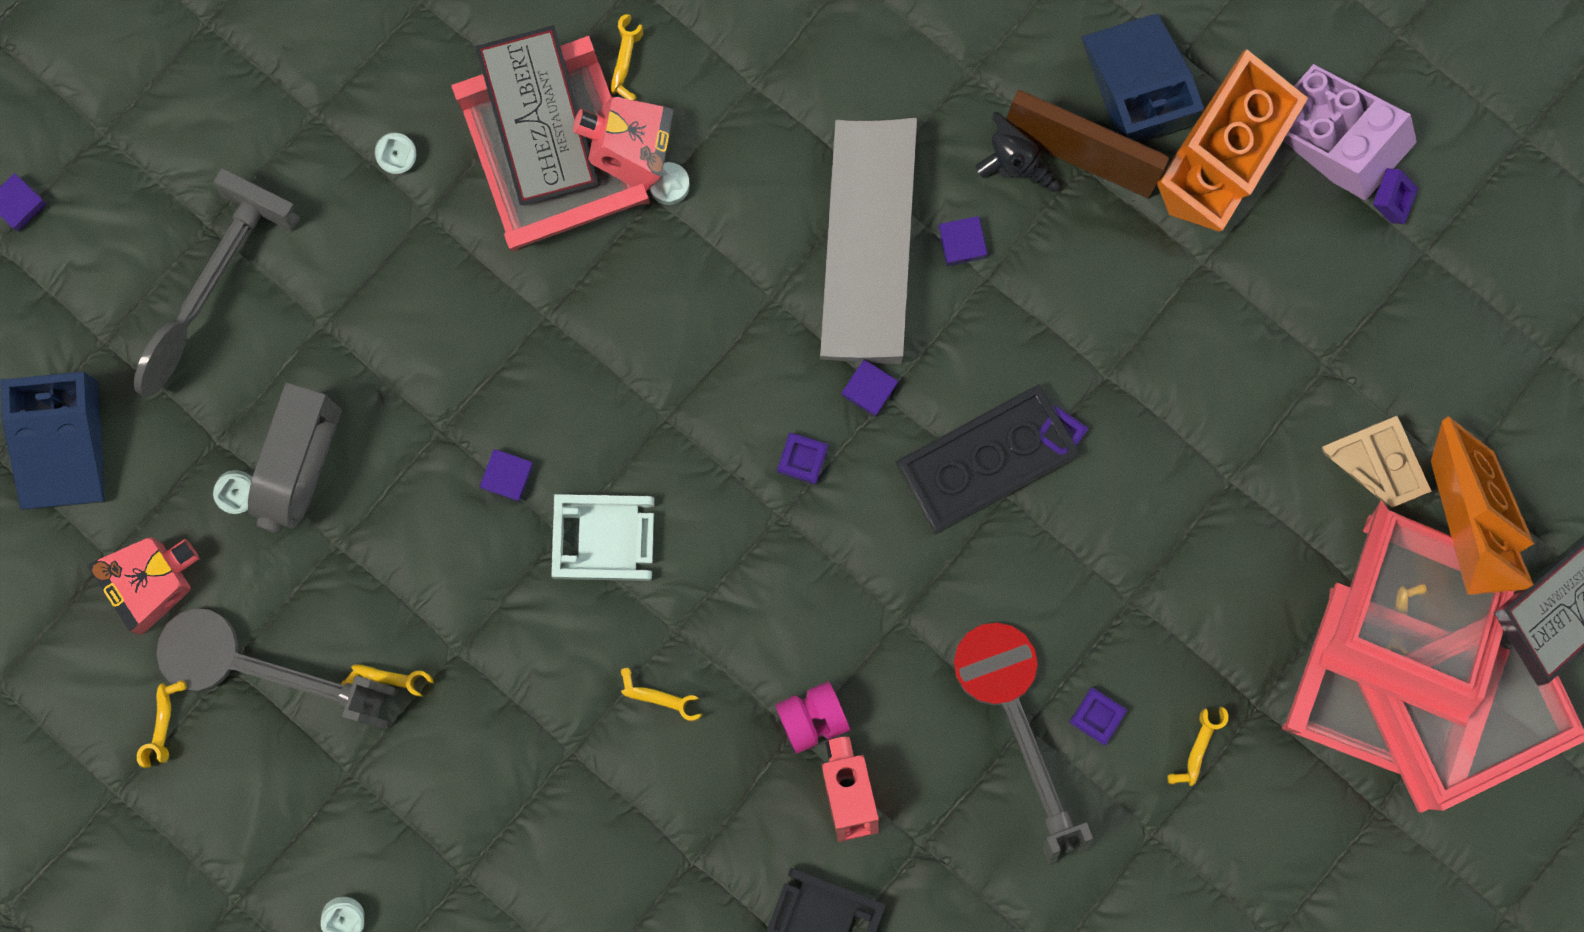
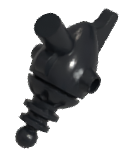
M994 112L992 119L998 128V131L992 136V145L995 153L975 165L980 176L985 178L998 170L1002 177L1008 178L1013 176L1018 179L1032 177L1031 182L1033 184L1039 181L1041 188L1047 185L1050 191H1059L1061 182L1056 178H1052L1055 172L1053 170L1048 171L1049 165L1047 163L1042 164V152L1036 143L1001 113Z

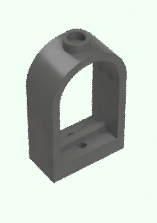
M285 383L249 489L248 512L250 516L258 518L256 527L280 534L283 526L291 529L295 528L305 515L342 413V409L327 395Z

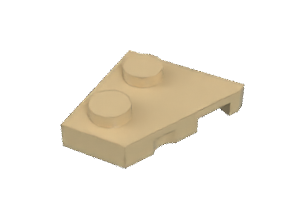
M1398 416L1321 448L1329 459L1379 500H1382L1390 509L1431 492Z

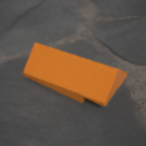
M1247 49L1242 52L1157 182L1169 215L1218 232L1225 228L1241 199L1251 195L1308 97Z
M1448 416L1441 422L1431 464L1467 595L1526 590L1534 584L1520 552L1533 545L1534 542L1493 450Z

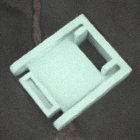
M554 494L551 577L553 579L651 581L652 571L636 570L637 564H653L654 513H638V507H654V497ZM564 518H580L578 557L563 555Z

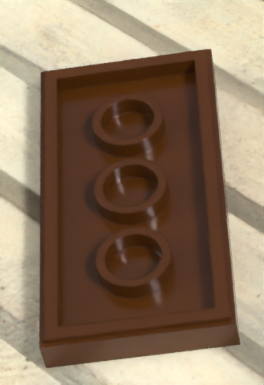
M1022 90L1017 91L1007 119L1031 138L1041 151L1148 199L1169 160L1168 156Z

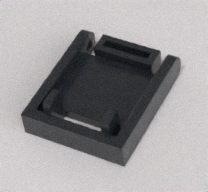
M790 867L788 876L794 880L803 881L801 889L784 883L766 931L848 932L855 915L870 921L866 932H876L886 904Z

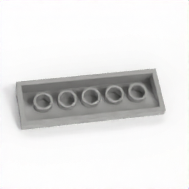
M917 118L882 121L835 120L820 360L851 362L866 360L869 363L898 365L902 363Z

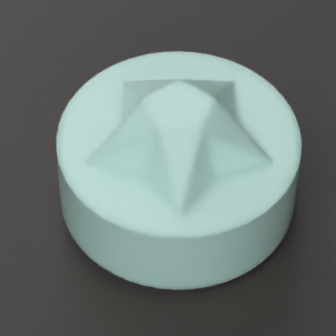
M388 133L378 140L375 146V158L379 166L385 171L392 174H400L413 166L416 159V148L407 136L401 133Z
M664 163L662 176L649 188L653 198L664 205H675L683 201L690 187L687 172L676 163Z
M239 470L228 471L221 475L213 491L214 500L218 507L232 514L248 510V495L252 477Z
M337 897L324 906L321 914V929L323 932H361L363 929L364 910L356 900L349 897Z

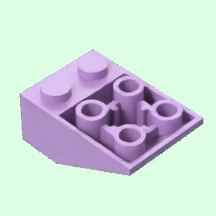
M1314 64L1294 86L1308 99L1283 139V142L1334 184L1366 201L1381 184L1386 169H1394L1417 143L1411 114Z

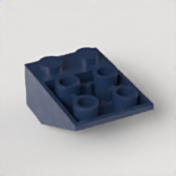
M1158 13L1081 37L1115 133L1139 143L1194 126L1205 109L1192 73Z
M85 372L0 380L2 423L20 509L29 510L105 502L99 381Z

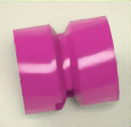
M829 681L808 689L806 698L801 699L795 695L775 704L796 754L816 746L818 738L821 736L830 740L850 731L846 717Z

